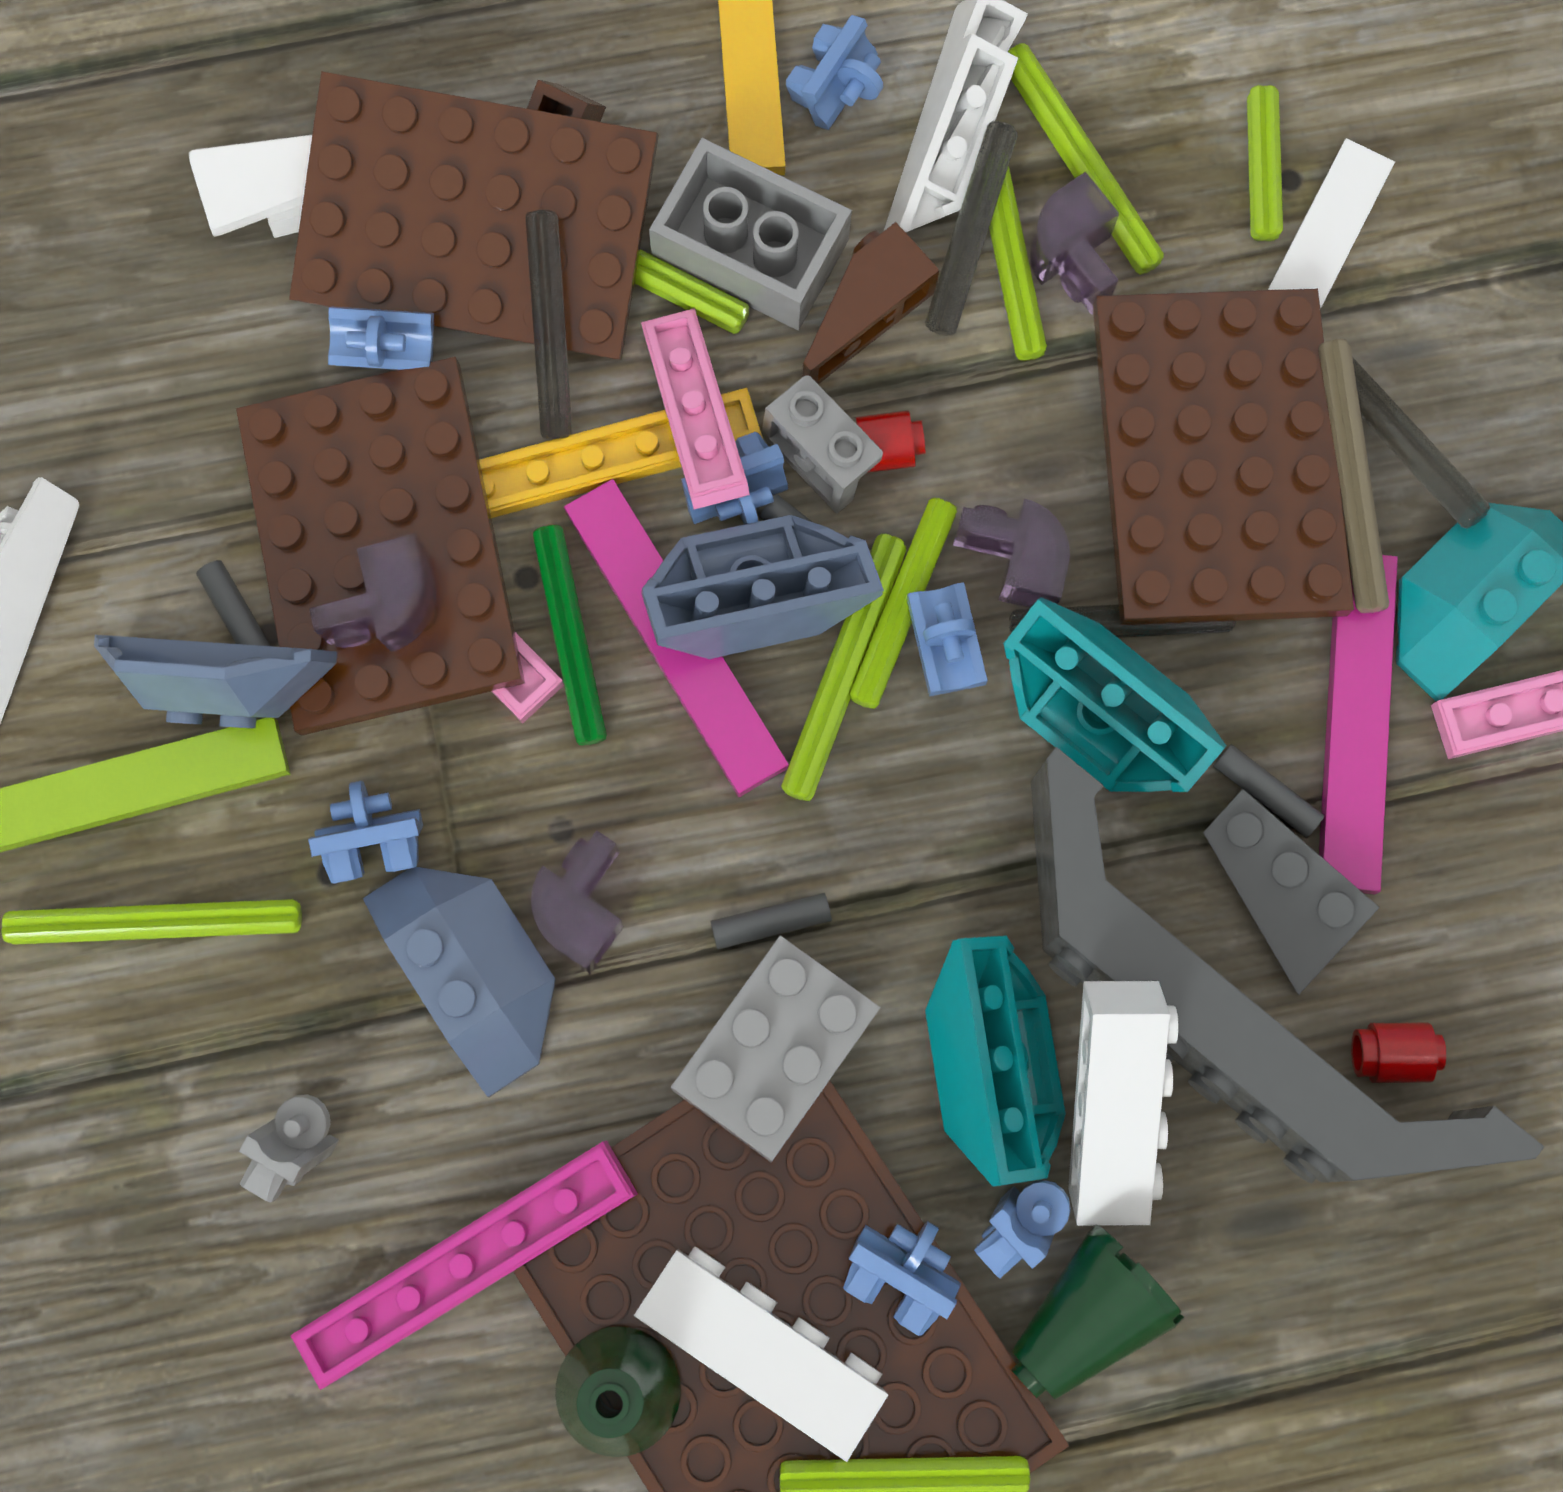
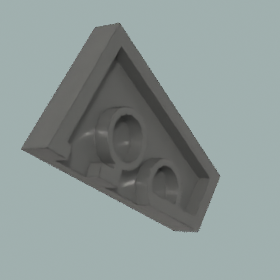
M1244 789L1237 794L1203 832L1298 995L1380 908Z

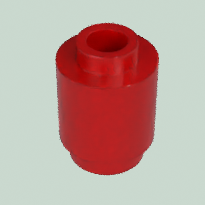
M909 410L856 417V424L883 451L881 461L867 473L916 467L915 455L926 454L922 420L911 421Z
M1428 1022L1369 1023L1367 1029H1355L1353 1032L1351 1055L1354 1072L1357 1077H1369L1372 1083H1432L1437 1071H1442L1445 1068V1040L1441 1034H1435L1432 1025Z

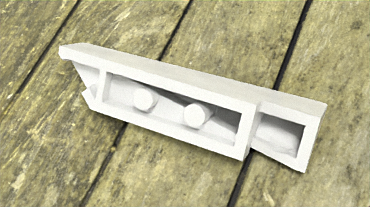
M964 0L957 5L884 231L897 222L905 232H909L962 210L1018 61V57L1008 53V50L1024 24L1028 13L1004 0Z
M312 135L195 149L189 152L191 168L214 237L268 218L274 238L299 232Z
M38 477L33 482V486L19 511L7 506L0 512V724L79 508V502L76 498L42 477Z

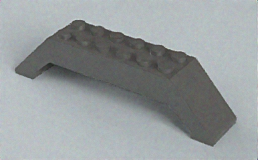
M1057 747L1047 757L1031 781L1042 949L1053 958L1048 963L1049 967L1064 981L1075 987L1080 982L1084 983V981H1159L1167 1005H1174L1178 1015L1177 1042L1175 1044H1167L1166 1059H1169L1171 1062L1175 1060L1192 1074L1188 1083L1204 1098L1215 1104L1221 1099L1239 1114L1235 1122L1248 1135L1263 1144L1269 1139L1287 1154L1283 1162L1291 1171L1309 1183H1313L1315 1179L1320 1182L1329 1183L1537 1158L1544 1146L1495 1106L1453 1111L1447 1120L1398 1122L1106 880L1094 799L1095 795L1104 785Z

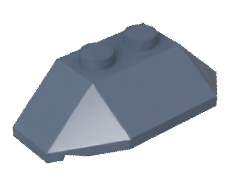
M788 515L681 538L661 563L652 579L650 578L643 586L641 594L657 645L713 659L820 635L882 596L884 589L866 540L851 535L847 538L828 527Z
M95 635L94 647L143 709L167 711L166 722L202 724L204 713L220 715L219 726L256 728V717L279 718L337 663L336 651L108 635Z
M414 867L401 873L363 898L385 943L444 1037L487 1097H491L540 1064L542 1045L556 979L492 879Z

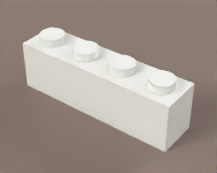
M1084 981L1068 1185L1077 1226L1150 1225L1153 1200L1162 1199V1168L1160 1163H1156L1157 1149H1166L1168 1143L1167 1117L1165 1112H1161L1162 1097H1171L1173 1091L1172 1064L1169 1059H1166L1167 1044H1175L1177 1042L1178 1015L1174 1005H1167L1159 981Z
M694 1246L689 1255L677 1249L634 1316L847 1462L888 1397V1393L877 1385L883 1374L853 1353L843 1362L828 1352L824 1347L830 1338L802 1318L798 1317L793 1326L784 1322L771 1313L778 1302L746 1281L741 1291L721 1279L720 1275L725 1266L696 1246Z

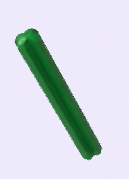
M560 525L543 526L534 530L533 539L574 735L579 745L597 744L606 740L607 734L563 528Z

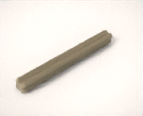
M1334 339L1321 343L1318 350L1340 479L1351 580L1357 610L1360 613H1374L1383 611L1389 606L1387 584L1351 346L1346 339Z

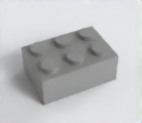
M701 138L649 229L651 255L799 331L849 240L852 210Z
M780 935L674 1081L671 1089L766 1160L772 1162L881 1007Z

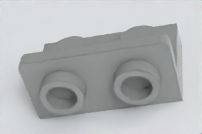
M810 376L802 377L765 408L762 437L771 446L778 444L784 460L838 514L853 501L859 479L881 461L883 451Z

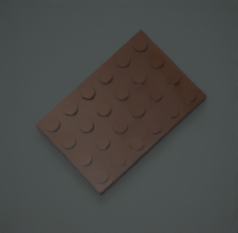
M321 71L289 300L326 307L434 313V326L622 360L659 135L657 132Z
M1318 288L1096 296L1093 303L1120 625L1348 616L1354 610L1340 479L1318 350L1319 345L1324 342Z
M456 357L430 362L429 367L391 371L236 408L279 647L337 652V663L290 707L296 733L301 736L487 693L495 689L525 684L461 367Z

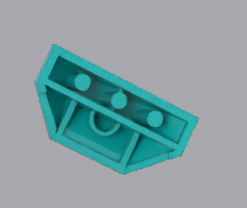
M1478 501L1399 579L1396 664L1435 701L1444 699L1491 656L1563 584V522L1550 510Z
M1040 597L1003 643L1006 658L1009 659L1011 680L1020 719L1054 747L1065 753L1110 792L1172 790V792H1188L1227 746L1188 693L1104 626L1092 619Z
M1007 935L953 940L925 1009L944 1131L993 1187L1047 1179L1051 1167L1049 1160L1057 1146L1066 1115L1046 995L1028 967L1013 953L1015 947Z

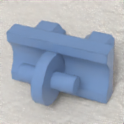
M851 15L844 27L823 24L815 35L812 46L816 59L821 61L817 68L812 69L803 65L795 66L786 79V87L792 101L809 109L815 126L829 130L845 105L853 106L858 97L874 100L883 89V81L876 72L881 60L878 57L876 48L865 35V29L868 25L864 18Z
M329 307L330 346L328 365L404 370L429 367L430 362H433L434 313Z
M757 432L736 439L735 443L748 482L750 493L748 496L694 510L685 478L681 479L688 512L693 523L696 524L718 516L719 520L723 521L740 515L744 525L758 522L755 509L774 502L772 495L788 490V483L783 469L784 457L778 444L769 447Z
M964 582L932 591L908 593L906 599L929 697L986 685L988 680Z
M357 781L349 784L350 800L330 804L333 821L354 817L355 822L316 829L314 831L315 837L308 839L312 857L321 855L331 883L334 884L363 877L365 872L359 847L380 843L386 872L416 867L419 862L417 836H419L423 828L420 809L372 818L373 813L392 810L390 794L383 793L368 796L364 782Z
M1040 1180L1025 1186L1021 1193L1013 1186L1001 1197L989 1220L991 1225L983 1232V1240L974 1249L976 1254L997 1277L1001 1278L1022 1258L1033 1269L1047 1256L1054 1234L1062 1230L1069 1219L1071 1207L1069 1197L1064 1189L1054 1182Z
M927 1221L918 1235L897 1224L889 1239L865 1224L856 1239L849 1257L852 1263L843 1288L862 1302L872 1304L885 1282L895 1287L905 1295L895 1310L894 1318L901 1326L918 1336H922L937 1320L939 1315L945 1319L949 1317L957 1303L955 1297L961 1282L943 1272L951 1256L932 1245L939 1229L934 1224Z

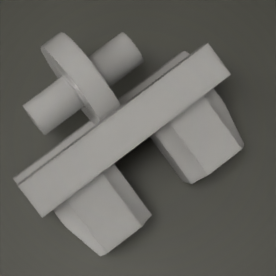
M308 1094L296 1095L279 1107L273 1120L247 1135L239 1152L252 1159L240 1185L263 1200L273 1202L280 1196L285 1185L295 1186L307 1172L331 1156L339 1140L332 1135H327L331 1123L330 1114L325 1104L318 1098Z

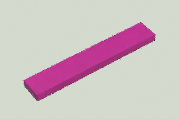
M612 479L565 505L566 515L738 797L743 796L787 770L788 762L723 657L707 659L657 645L641 593L643 586L650 578L652 579L663 559L615 481Z
M1382 555L1389 598L1388 608L1380 612L1360 613L1355 607L1352 586L1354 610L1348 616L1332 617L1321 813L1325 816L1321 821L1319 855L1364 894L1373 895L1381 892L1398 556Z
M603 1141L290 1336L316 1384L322 1390L620 1206L638 1193L608 1141Z

